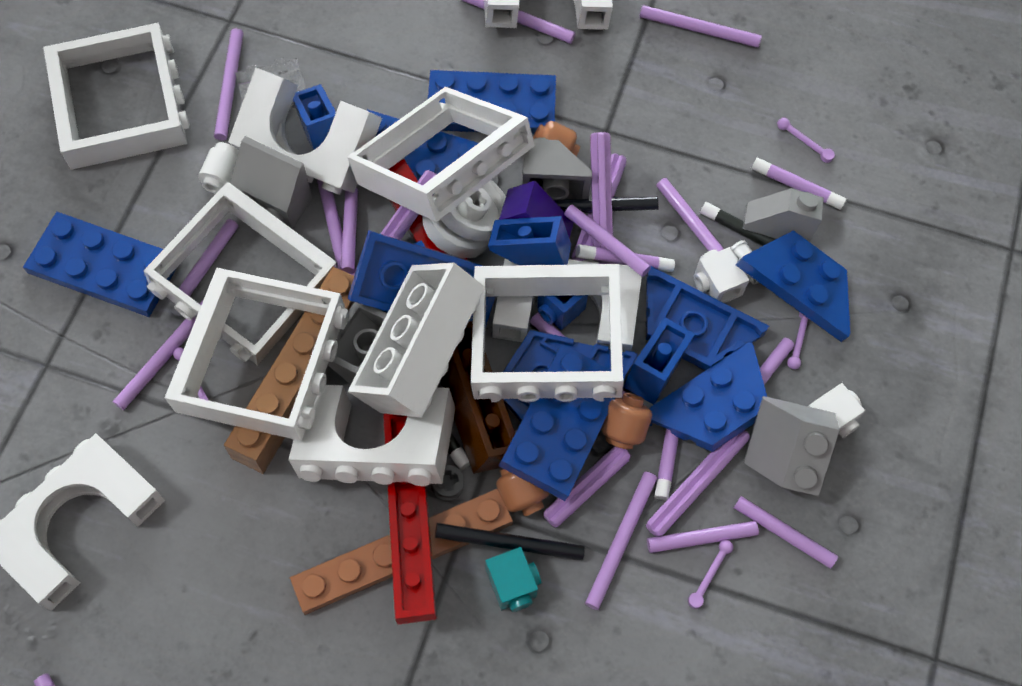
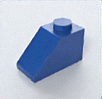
M321 84L296 92L293 98L294 106L312 150H315L323 143L336 114Z
M562 216L495 220L488 248L495 254L517 265H567L572 244Z
M664 317L633 363L623 388L654 405L671 379L695 333Z

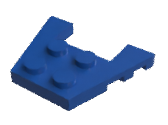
M530 330L503 372H547L561 344L611 369L610 349L604 345L595 344L593 346L574 342V339ZM628 350L622 352L623 376L625 378L638 357L637 353ZM503 399L504 404L521 422L531 402H523L518 399Z

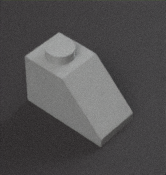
M790 188L750 201L746 205L743 229L775 239L794 230L810 242L822 221L824 198L810 192Z

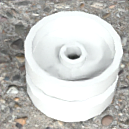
M490 180L439 221L434 222L423 216V227L427 236L436 247L447 254L462 259L475 258L484 253L488 248L494 221L500 218L506 196L498 185Z

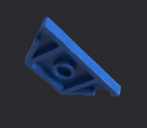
M794 230L750 252L737 261V267L837 340L842 342L849 337L850 315L847 269Z
M652 266L647 272L646 340L649 341L664 317L695 333L682 359L703 370H707L749 341L751 343L757 341L765 335L769 325Z
M749 341L651 406L649 409L652 411V419L649 426H652L653 423L670 430L676 437L682 440H691L697 446L713 452L755 424L762 396L767 397L754 345Z

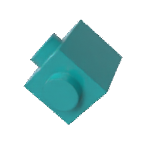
M522 547L485 560V569L501 611L510 608L512 612H516L533 604L532 599L536 598L538 593L537 585L542 584L535 563L528 564Z

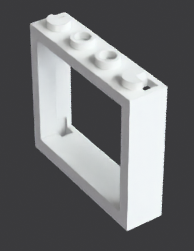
M159 23L43 47L60 153L71 170L188 144L185 129H188L190 124L186 111L180 110V105L185 104L184 96L180 85H175L174 79L179 78V73L175 60H170L169 54L174 53L169 34L163 35ZM154 50L169 120L79 140L67 69Z
M444 87L347 158L358 185L437 222L535 145L528 117ZM445 98L446 103L444 104L439 101ZM452 122L488 135L424 185H420L388 170Z
M227 181L145 268L144 274L148 282L147 288L161 300L167 297L176 304L174 308L184 318L190 321L193 317L196 319L201 305L169 282L167 278L228 212H231L316 275L307 287L319 289L332 266L336 267L337 262ZM287 308L255 345L227 324L224 325L219 340L223 339L231 345L230 351L240 360L247 362L249 359L258 366L304 311Z
M619 264L475 266L474 278L484 285L485 288L479 299V306L473 313L471 387L474 399H491V402H498L501 399H518L523 402H534L539 398H555L558 401L570 402L577 398H593L597 401H604V398H622L623 358ZM609 295L611 371L484 372L486 297Z
M216 268L165 395V400L176 413L302 441L305 429L309 430L314 421L315 409L313 406L316 397L323 394L326 386L327 377L325 371L328 362H333L338 349L336 339L339 330H343L347 325L349 311L344 305L341 294ZM235 297L325 315L289 419L196 398Z

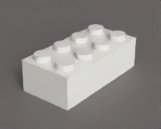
M456 263L412 265L347 392L379 413L422 418L424 412L432 403V396L440 379L448 370V363L456 346L464 337V330L471 315L479 306V299L485 286Z

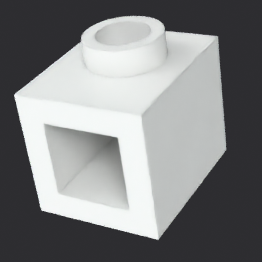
M730 247L721 251L711 250L702 255L694 273V282L697 289L723 303L743 296L750 280L745 272L736 266L738 260Z
M843 383L808 406L834 412L840 429L839 435L842 438L847 437L860 426L857 420L865 412L859 397L853 391L848 390Z

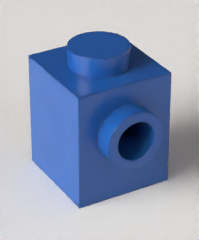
M588 295L538 296V313L545 322L550 325L554 323L562 331L586 309Z

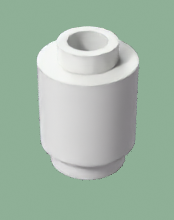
M219 142L209 150L198 175V179L205 190L216 194L227 181L230 183L239 151L237 148L228 143Z

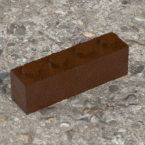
M469 321L464 330L462 341L456 346L450 358L448 370L440 380L443 388L450 389L456 408L454 420L472 472L475 474L501 468L498 465L515 432L503 399L498 402H491V399L473 398L471 387L473 321ZM485 352L484 372H492Z

